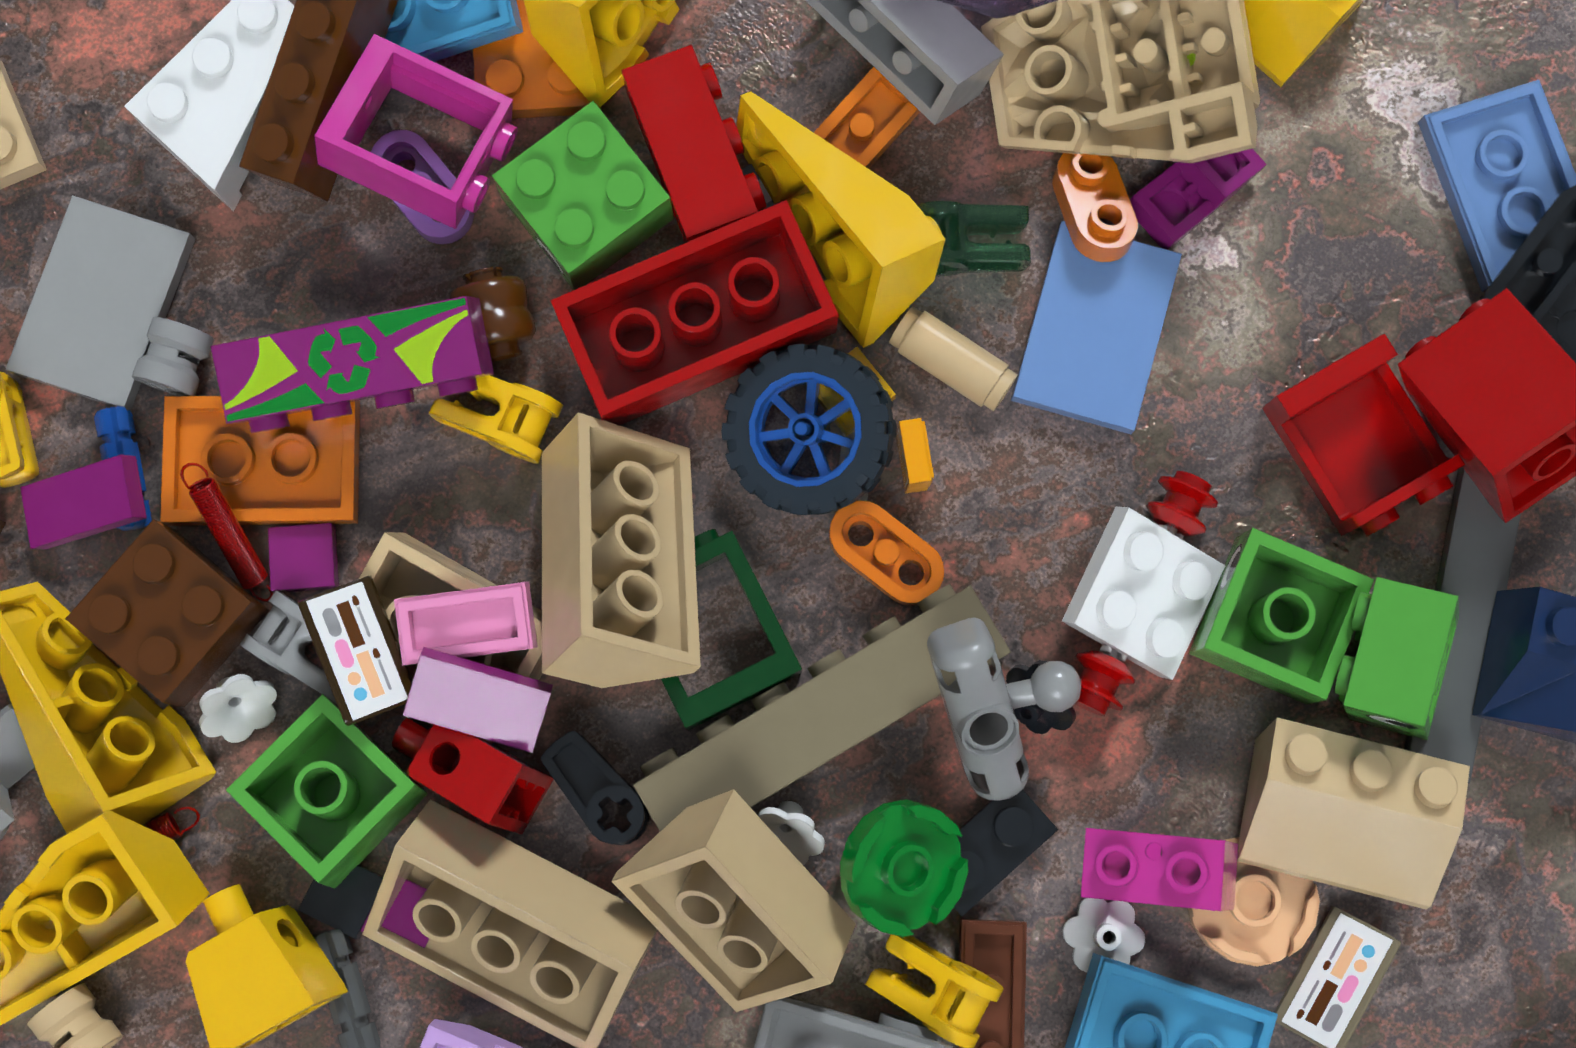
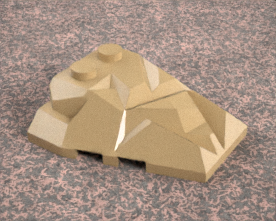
M1020 0L981 26L982 34L1004 54L989 79L999 146L1003 148L1166 160L1183 163H1196L1256 148L1257 120L1255 109L1260 104V95L1244 0ZM1194 53L1196 54L1195 62L1190 66L1187 55Z

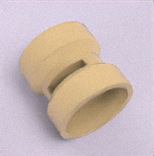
M85 983L79 984L57 997L35 1014L27 1023V1026L38 1041L49 1042L52 1048H112L123 1038V1035L113 1021L102 1019L94 1009L96 998Z

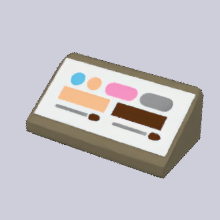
M1332 906L1274 1013L1278 1014L1276 1023L1318 1048H1346L1400 948L1401 941Z

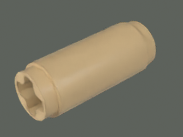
M913 306L900 321L889 341L891 345L898 349L899 354L978 406L983 407L984 405L993 412L1002 402L1018 374L1008 369L1009 365L927 311L921 312Z

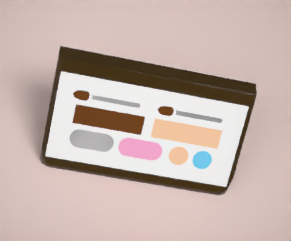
M371 575L298 602L299 609L332 693L347 726L360 723L406 704L413 680L407 665L402 666L399 644Z

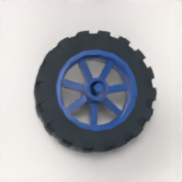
M794 344L787 346L786 349L781 351L774 350L759 358L761 362L753 368L748 367L737 380L740 384L735 393H730L726 400L724 409L728 410L727 421L722 423L721 433L722 440L727 441L729 453L725 454L731 470H736L741 478L739 482L750 494H755L762 500L763 504L776 510H783L796 515H819L837 511L855 501H859V498L866 492H871L881 480L879 477L885 467H889L894 451L891 449L893 437L896 438L897 425L896 420H893L891 398L878 381L879 378L870 368L864 366L853 356L828 346ZM807 383L805 413H799L781 394L794 386ZM820 384L832 388L844 398L843 401L824 414L817 416ZM773 403L790 419L788 428L765 431V423ZM850 409L855 422L854 439L831 432L829 423ZM790 438L795 444L782 466H780L773 459L766 442ZM827 441L851 449L845 460L833 471L830 470L822 445ZM807 446L811 450L820 475L819 477L805 478L791 474Z

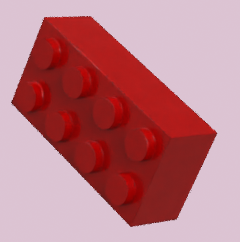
M787 200L550 300L601 419L619 426L741 374L748 367L753 368L761 362L759 358L774 350L781 351L786 349L787 346L794 344L808 345L834 334L837 331L839 316Z

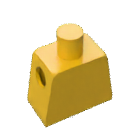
M240 884L225 888L203 901L217 936L189 951L185 962L210 1048L250 1047L348 992L344 982L296 910L291 906L285 905L254 914Z

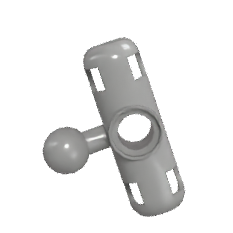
M968 618L933 631L928 637L927 649L962 767L972 789L979 796L994 801L1009 799L1024 789L1029 778L1028 763L1023 753V745L1019 733V722L1013 709L1037 704L1040 708L1049 712H1063L1073 707L1080 698L1081 679L1071 665L1062 661H1049L1038 666L1031 679L1006 684L1001 664L995 651L994 640L981 619ZM990 658L995 673L994 676L991 675L987 663ZM940 669L955 673L956 680L950 686L945 683Z

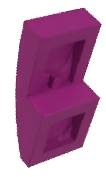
M1253 149L1196 163L1175 162L1130 199L1137 222L1161 248L1169 250L1244 187L1267 164Z

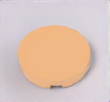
M1239 837L1224 839L1226 841L1239 843ZM1237 861L1234 910L1212 911L1188 908L1191 925L1208 948L1228 961L1258 967L1273 964V962H1278L1286 956L1289 957L1304 946L1316 927L1320 898L1317 885L1312 880Z

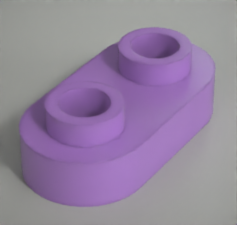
M408 130L391 131L379 138L371 150V153L395 164L403 160L414 161L415 168L412 172L450 190L456 181L455 176L428 143L414 132ZM392 200L416 231L424 239L432 243H453L461 239L469 231L473 223L474 213L466 210L457 228L454 229Z

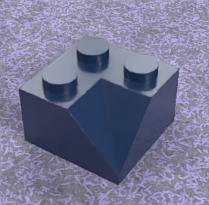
M1543 587L1496 592L1472 715L1576 744V597Z

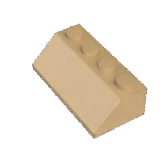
M578 412L542 452V673L599 688L695 673L701 667L690 448Z
M430 799L396 843L362 935L576 1048H598L646 955L657 929L634 905ZM406 879L427 889L413 909V920L416 927L429 938L425 948L381 927Z

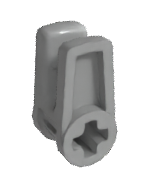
M276 590L269 600L273 607L255 634L252 636L247 633L240 645L262 661L287 675L291 674L336 703L323 668L310 661L305 655L306 646L312 643V639L298 603Z

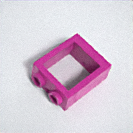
M374 34L315 134L318 165L456 229L466 210L472 213L477 212L490 184V178L485 176L494 159L503 162L507 158L515 142L518 127L511 125L513 99ZM391 88L483 131L451 190L358 146Z
M1086 828L1081 897L1212 911L1234 910L1238 843L1226 840Z

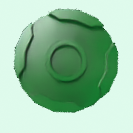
M907 799L883 803L862 817L848 836L840 860L841 890L851 911L880 932L901 937L914 935V932L910 930L919 929L928 922L937 925L944 920L961 898L968 875V859L961 857V844L957 836L962 837L958 825L941 810Z

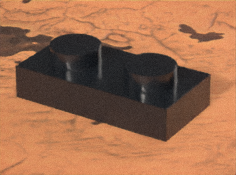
M1024 790L1009 799L989 801L959 828L962 837H957L961 844V857L968 859V875L961 898L953 907L960 916L966 914L1058 831L1057 827Z

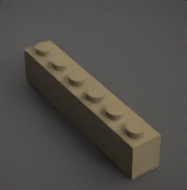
M951 584L946 585L917 603L923 612L918 617L902 626L896 617L890 618L863 635L868 646L857 653L845 658L840 649L834 651L807 668L813 679L792 691L789 690L785 682L778 684L752 700L757 712L734 724L730 715H726L696 733L701 745L678 757L674 748H671L640 766L645 778L636 782L633 786L659 831L663 830L686 807L733 789L752 808L940 696L941 692L927 649V640L933 631L968 618H978L985 623L994 640L998 659L1000 660L1011 653L972 586L970 585L962 591L955 593ZM991 658L987 661L988 666L992 665ZM940 669L945 683L950 686L956 680L955 673Z

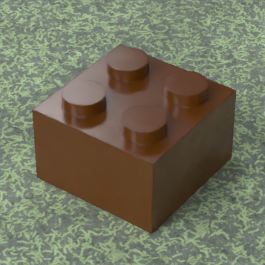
M153 519L65 619L162 703L185 708L240 645L246 634H249L268 613L269 609L246 589H243L239 583L178 531Z

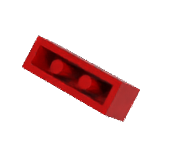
M692 44L621 70L628 99L663 189L671 198L672 211L684 243L766 208L764 195L755 173L743 175L736 155L744 153L743 143L737 126L732 117L724 120L721 119L714 102L722 98L721 88L715 71L710 62L703 65L699 64Z

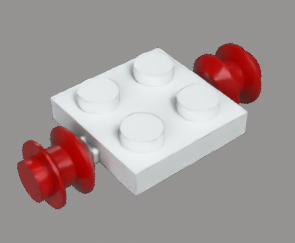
M1176 471L1174 478L1169 476L1159 477L1158 483L1167 493L1162 502L1150 501L1146 505L1156 523L1129 507H1115L1062 619V622L1102 644L1100 652L1091 650L1077 653L1075 656L1084 667L1080 676V698L1075 704L1087 711L1100 716H1105L1108 708L1122 711L1123 705L1114 695L1119 685H1134L1136 681L1128 666L1123 663L1126 659L1158 677L1174 679L1224 571V564L1182 540L1184 536L1205 533L1206 526L1198 519L1199 513L1202 508H1216L1218 505V501L1209 494L1212 486L1194 474Z

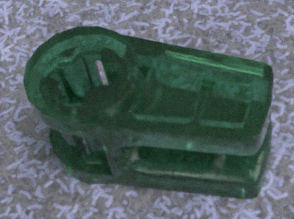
M930 201L917 204L926 216H930L936 221L942 235L946 239L936 277L960 273L1021 272L1030 266L1031 249L1029 245L1013 244L1010 240H1007L1005 243H975L968 240L967 237L968 235H990L991 238H994L996 235L1019 234L1023 232L1029 222L1028 206L962 204L954 201Z

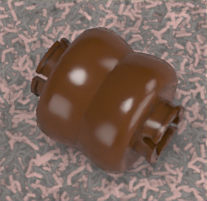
M488 267L464 274L462 278L466 284L453 290L449 298L453 299L463 296L479 298L492 362L503 361L522 355L523 352L520 350L519 345L531 340L536 332L534 319L527 309V287L524 281L516 276H503L502 267Z

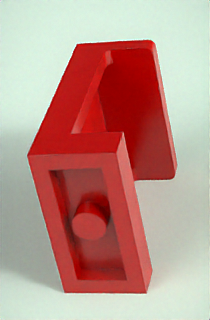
M1385 333L1280 393L1262 408L1341 536L1358 527H1361L1366 537L1400 518L1394 506L1413 495L1419 505L1435 498L1454 486L1448 475L1465 465L1459 454L1451 458L1444 454L1387 364L1398 354Z

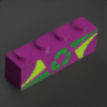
M470 296L210 346L226 424L249 422L251 433L289 427L288 414L311 410L313 421L351 415L350 402L374 398L376 409L415 402L413 390L436 385L438 386L440 397L478 390L477 377L494 374L479 298Z

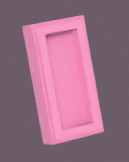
M529 581L394 599L402 666L418 664L423 647L461 658L538 647Z

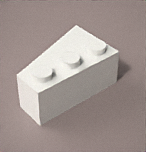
M231 0L125 105V108L152 137L233 212L242 196L239 190L249 171L239 167L294 9V5L289 0Z

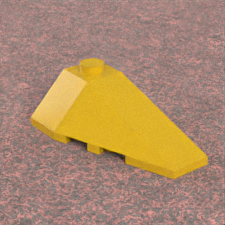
M751 91L740 95L736 126L743 143L745 159L748 164L753 165L774 203L787 200L809 250L827 279L824 283L837 309L839 319L863 348L873 344L934 282L946 240L938 224L933 218L926 216L909 195Z

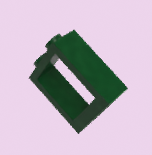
M711 529L694 537L696 572L725 557L727 558L774 654L688 697L678 676L662 678L664 687L687 731L802 673V667L733 531L719 537L716 529Z

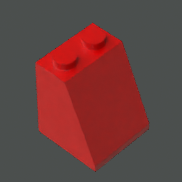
M1508 288L1492 299L1485 298L1473 303L1463 312L1459 322L1437 337L1429 336L1417 342L1407 352L1405 359L1398 363L1407 393L1454 456L1460 455L1465 463L1462 467L1505 524L1576 476V363Z

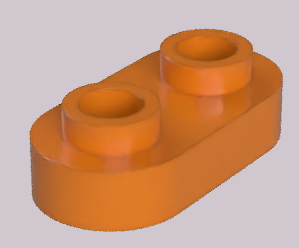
M1063 153L1055 169L1052 185L1075 248L1085 257L1098 262H1112L1122 258L1132 245L1137 233L1138 222L1115 161L1111 156ZM1100 219H1108L1114 225H1107Z
M855 501L839 509L834 515L829 529V542L835 555L893 601L902 605L914 606L939 590L944 578V565L939 553L879 505L870 501ZM864 525L870 529L872 541L866 546H856L849 539V530L853 526ZM907 563L917 565L922 572L921 582L916 585L903 583L899 577V568Z

